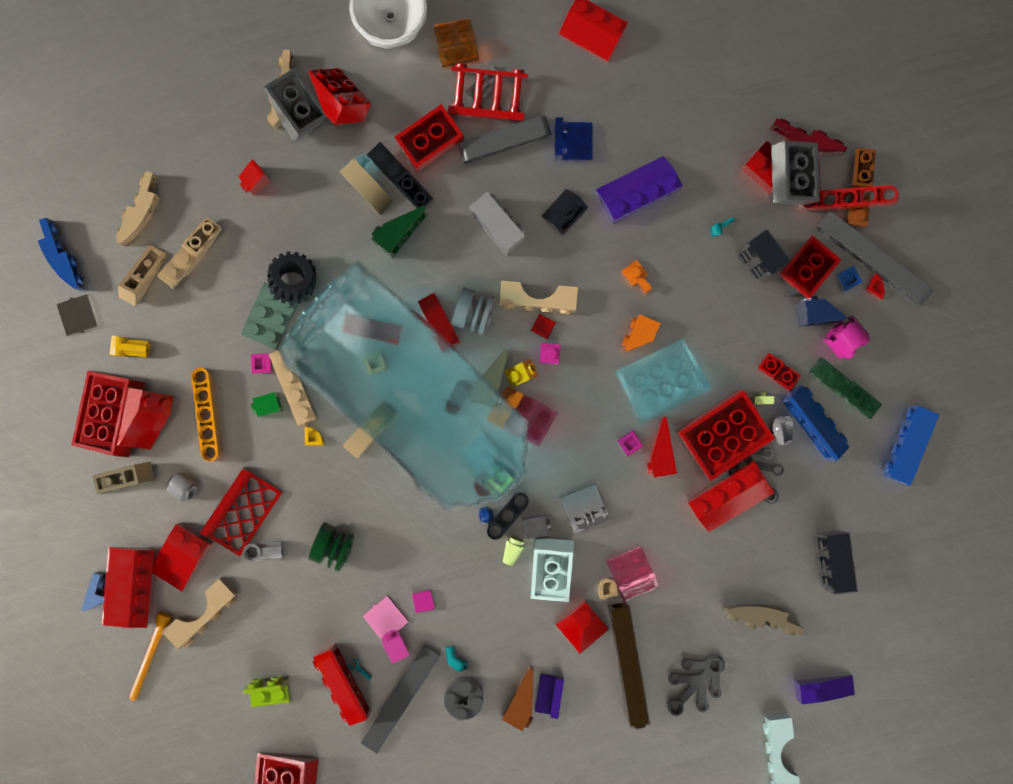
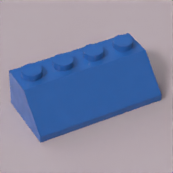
M803 385L798 386L781 399L782 403L826 461H837L849 448L847 438L843 433H839L836 430L835 422L830 417H826L823 413L825 409L819 402L814 401L811 390Z

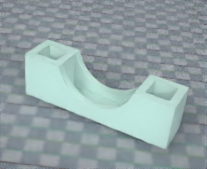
M788 714L766 716V723H763V731L768 738V742H765L766 753L770 755V761L767 762L768 771L772 773L770 784H800L799 776L794 771L786 769L781 761V752L784 745L794 738L792 718Z

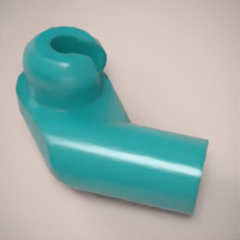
M455 646L445 647L448 665L457 672L466 670L468 663L466 660H460L456 657Z

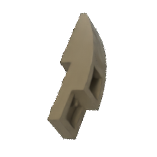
M740 604L725 607L723 610L728 614V618L737 622L739 619L746 621L745 625L754 629L757 626L763 628L765 621H767V626L777 629L778 626L784 628V633L795 636V634L802 635L804 630L803 627L787 621L789 613L774 607Z

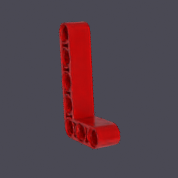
M818 160L820 201L815 202L812 206L803 205V207L808 211L814 212L892 206L898 203L900 194L893 185L821 190L820 161ZM888 191L895 192V197L891 200L885 199V194ZM868 193L875 194V198L872 201L865 200V196ZM849 194H854V201L846 203V197ZM835 196L834 203L826 204L827 197Z

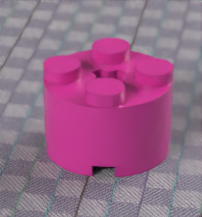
M853 315L847 317L849 321L846 323L841 321L826 334L828 339H823L838 358H851L856 354L855 350L858 347L866 345L871 340L869 333Z

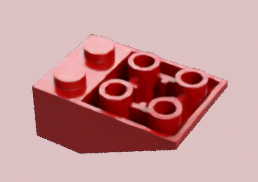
M331 68L309 71L323 112L334 125L364 122L372 103L355 86L354 82L344 74L343 70Z

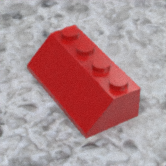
M753 460L689 499L688 504L705 529L711 532L775 492Z
M108 547L102 625L122 628H147L154 550L144 547Z
M335 643L313 656V665L323 675L322 682L326 688L329 687L333 703L339 706L343 722H347L351 726L366 721L372 711L354 676L348 669L347 663L337 644Z

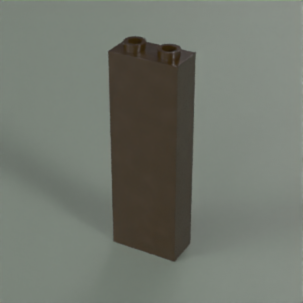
M627 602L607 605L627 721L630 727L642 729L650 724L630 606Z

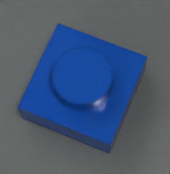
M854 266L835 275L844 292L862 283Z

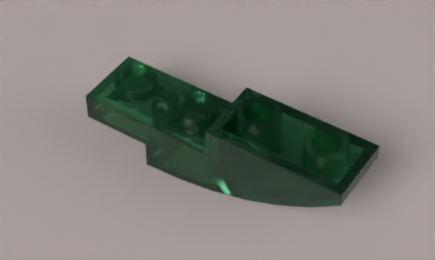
M822 357L817 360L808 372L820 381V384L868 419H872L882 405L860 385L848 379Z

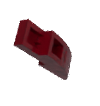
M776 118L770 127L772 131L786 138L785 141L818 143V156L842 155L848 149L842 141L829 138L822 130L816 131L814 129L808 135L804 129L791 126L790 122L783 118Z

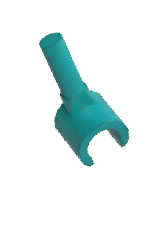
M734 217L710 228L712 236L723 234L722 228L734 222Z
M357 658L352 659L356 662L355 668L347 664L349 670H357L368 680L371 679L372 676L360 666V661Z

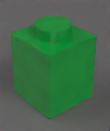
M277 392L252 398L251 408L254 415L257 414V417H264L283 411Z

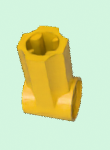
M118 336L111 337V356L148 358L150 354L149 341L131 340Z

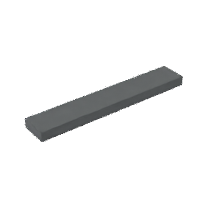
M426 645L423 646L361 741V744L376 754L378 753L434 667L440 654Z

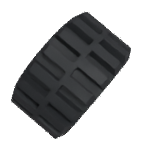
M290 251L286 252V255L279 254L278 259L275 257L272 260V264H269L267 271L268 288L271 295L274 294L276 300L280 298L281 303L289 302V305H293V302L300 304L302 299L304 301L308 300L309 295L312 296L316 287L315 265H312L311 259L306 260V255L302 254V256H299V252L291 254ZM295 272L301 275L303 279L297 284H287L281 277L286 273Z

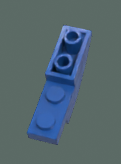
M48 218L40 219L39 222L45 238L38 240V243L47 262L68 285L79 291L84 290L82 286L84 284L83 277L76 268L78 266L77 259L71 253L63 252L65 248L63 242L58 238L57 232L59 230L56 223Z

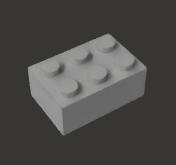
M485 192L469 206L470 214L508 256L524 242L525 230L519 223L515 224L512 221L513 216L506 208L502 209L500 207V201L493 193L490 195L488 192Z

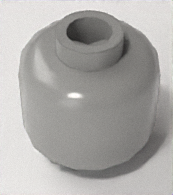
M177 473L171 476L167 482L168 493L180 501L192 499L197 492L196 481L184 473Z

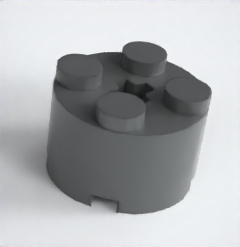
M458 677L449 683L444 697V704L448 713L458 720H467L475 717L480 712L483 705V690L475 679ZM461 695H463L464 697L468 696L467 701H461Z

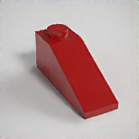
M435 293L417 301L443 352L461 344Z
M667 417L660 418L649 456V463H646L648 474H652L653 478L677 474Z

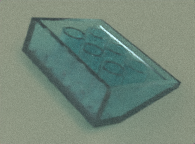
M684 339L615 372L639 423H643L711 390L703 371Z

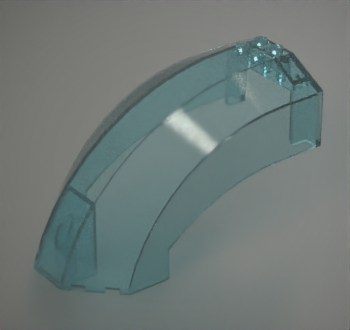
M359 261L346 269L319 293L301 313L278 347L284 366L319 392L365 431L406 470L420 491L445 510L453 509L456 506L471 507L488 502L492 504L500 503L527 475L526 430H528V422L448 340ZM447 403L452 407L454 413L446 409Z

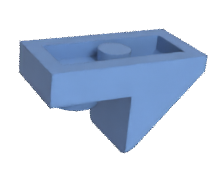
M100 571L93 573L81 608L82 611H87L104 602V593L100 591L105 587L106 573Z

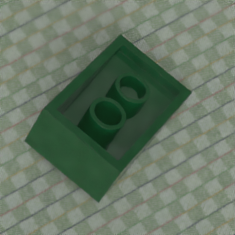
M421 206L384 223L381 227L377 226L371 234L373 236L371 238L373 243L393 259L428 216L427 209Z

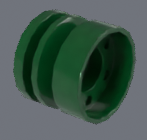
M323 522L311 547L308 560L321 564L325 557L329 558L327 567L331 568L334 561H336L334 570L340 572L353 549L355 534L350 532L345 540L346 530H342L337 537L335 536L336 526Z

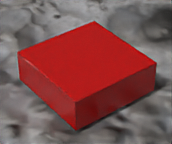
M539 314L531 332L548 339L556 322Z

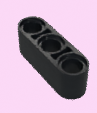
M515 493L487 527L489 538L493 540L500 539L526 509L529 499L525 493ZM517 496H523L526 499L523 506L515 504L514 501ZM508 510L513 513V518L510 521L502 518L504 511ZM494 525L501 528V532L497 536L490 533V528Z

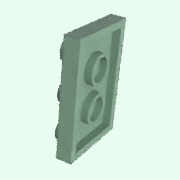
M264 282L241 335L277 350L298 305L297 302L289 305L287 301L285 304L281 303L280 298L276 300L274 294L271 295L268 283Z

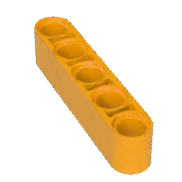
M196 368L191 374L200 452L205 461H217L222 456L213 375L208 369ZM200 372H205L206 379L203 382H200L198 379ZM206 390L208 398L203 401L200 396ZM208 409L211 416L208 420H205L203 412ZM209 428L213 431L211 439L205 436V432ZM211 447L216 452L213 458H210L207 454L208 449Z

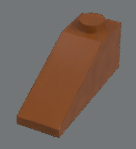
M529 666L502 715L504 722L520 731H523L525 727L528 728L533 720V717H531L534 673L532 666Z

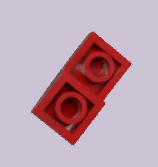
M768 353L758 367L761 372L789 392L792 391L801 378L800 374L770 353Z

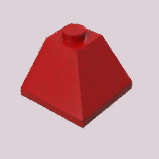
M585 600L555 624L579 654L609 630Z

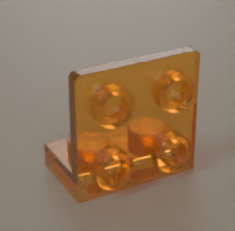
M470 18L433 26L442 68L479 60L477 43Z

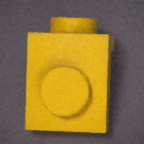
M530 359L504 371L511 388L538 377L536 366Z

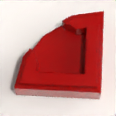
M877 273L873 275L865 291L882 300L885 294L882 278Z

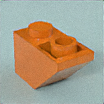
M640 314L637 318L633 317L629 326L632 329L629 336L625 335L622 346H625L623 351L628 352L651 343L661 323Z

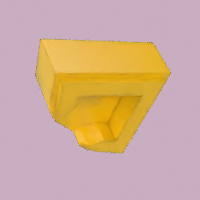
M305 426V445H325L319 431Z

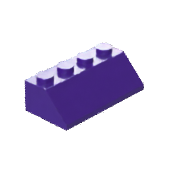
M662 156L596 189V192L613 224L680 191L683 185L675 169Z

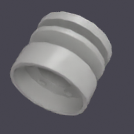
M463 287L451 325L464 329L467 322H471V332L475 331L476 325H480L478 334L483 335L490 324L494 312L495 297L490 295L488 302L484 303L486 294L483 293L478 301L475 300V290Z

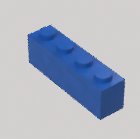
M912 406V408L908 409L905 416L907 419L906 423L900 428L898 433L900 437L898 443L894 444L891 450L892 458L885 465L884 477L903 485L911 486L940 414L920 406Z

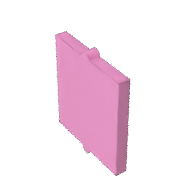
M388 596L378 604H374L373 608L363 615L364 619L381 639L388 631H397L409 622Z

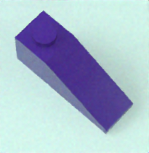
M853 675L795 681L796 698L801 704L821 703L855 695Z

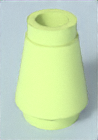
M510 536L506 541L502 562L513 566L525 547L523 545L525 541L519 537Z

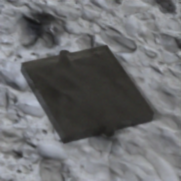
M87 294L77 298L71 297L70 300L57 304L66 336L78 332L84 333V330L97 327Z

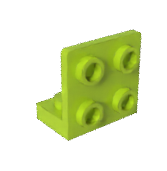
M282 676L271 677L269 681H263V678L251 680L252 683H248L243 689V694L250 693L251 707L291 702L288 678L283 679Z

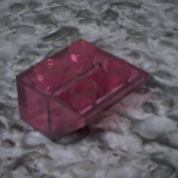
M523 395L505 428L539 447L558 413L542 403Z

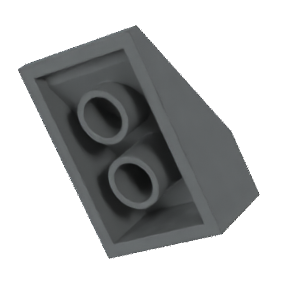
M296 68L291 69L263 87L282 126L294 142L323 124L328 118L324 114L319 100Z

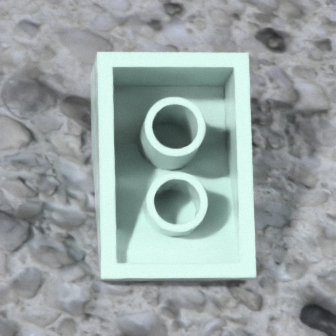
M536 537L531 599L569 602L574 541Z

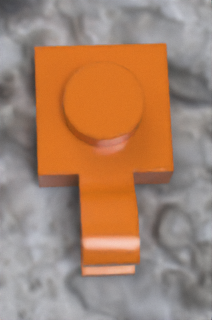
M637 260L621 271L630 285L633 287L638 284L644 294L652 289L651 285L644 279L648 276L647 272Z

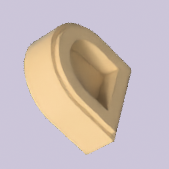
M604 578L600 581L598 586L600 599L620 596L615 580Z

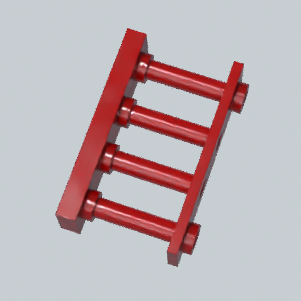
M456 64V67L451 66V71L457 73L455 103L452 106H448L449 115L524 122V113H521L519 105L522 79H528V74H525V70L513 69V72L467 68V64ZM465 73L476 74L474 104H472L471 108L464 107L462 103ZM484 75L495 76L493 106H491L490 110L483 109V105H481ZM503 77L514 78L512 108L509 111H502V107H500Z

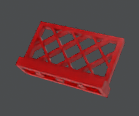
M243 467L202 528L200 534L209 537L240 557L244 548L249 544L283 492L252 473L246 467ZM251 477L258 481L259 489L248 491L247 482ZM271 489L277 493L273 500L264 501L263 491ZM260 492L262 502L251 504L249 494ZM247 494L249 505L238 507L237 497ZM263 505L264 514L254 517L252 507ZM250 508L251 518L240 520L238 510ZM236 510L238 521L227 523L225 516L227 512ZM252 521L254 527L252 532L243 533L241 523ZM239 524L241 534L230 536L228 526ZM225 527L227 537L218 538L213 533L217 528ZM242 537L243 545L240 550L232 546L231 539Z

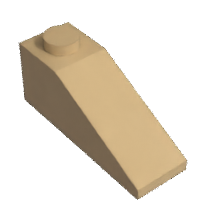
M149 245L118 285L119 298L136 307L147 292L167 253Z

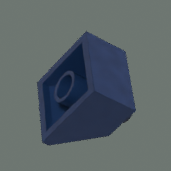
M818 296L802 299L801 303L796 304L799 327L832 324L846 320V315L826 299H818Z

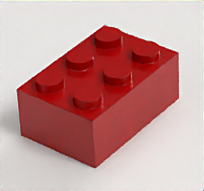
M442 104L394 136L396 143L417 172L464 141L463 133Z

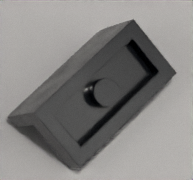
M565 189L544 212L542 218L552 224L558 233L564 235L588 209V206L578 195Z

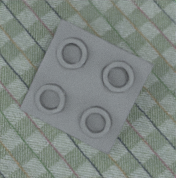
M596 484L560 498L574 534L610 520Z

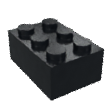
M768 229L738 250L740 260L744 264L747 263L751 269L750 274L755 280L758 279L759 281L772 275L790 262Z
M841 530L817 533L818 538L815 539L816 548L820 551L818 565L823 573V576L820 578L822 588H825L826 591L834 595L858 592L850 533Z

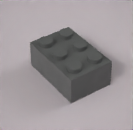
M782 141L772 145L773 203L808 205L820 201L818 143Z

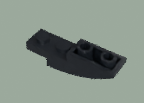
M381 141L366 154L382 174L416 209L421 206L425 207L434 199Z

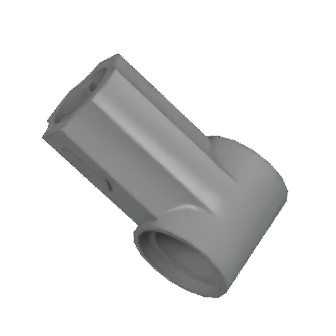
M282 541L249 544L244 548L243 556L248 561L283 558ZM250 547L257 549L258 554L256 557L249 556L248 550Z

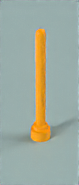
M164 612L157 613L155 618L157 626L129 696L131 701H135L139 695L164 628H167V625H170L173 618L170 614Z

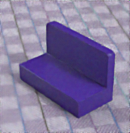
M540 674L535 712L549 714L550 718L558 719L564 685L563 677Z

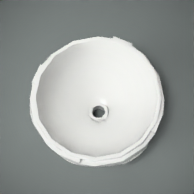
M350 0L349 10L355 28L370 44L390 49L411 42L417 36L427 18L426 0ZM389 14L394 15L392 19L387 18Z

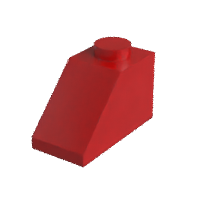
M254 159L248 163L238 176L242 181L240 186L246 193L250 192L252 195H255L271 183V180Z

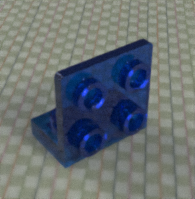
M555 117L554 160L591 161L593 159V123L563 122V117Z

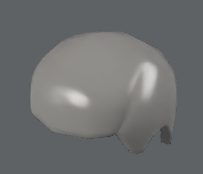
M779 416L773 420L770 426V431L775 438L773 441L778 445H788L793 440V420L791 416Z

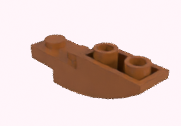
M856 148L849 188L873 186L876 150ZM871 193L865 196L866 201H870ZM854 194L848 195L847 203L854 201ZM869 207L848 209L847 224L862 228L868 226Z

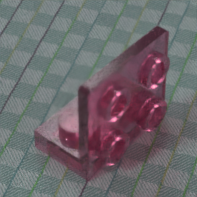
M642 547L607 561L623 602L659 588L655 574Z

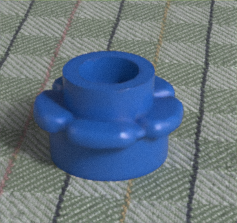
M487 506L479 508L481 524L487 523L489 525L490 520H493L492 509H488Z

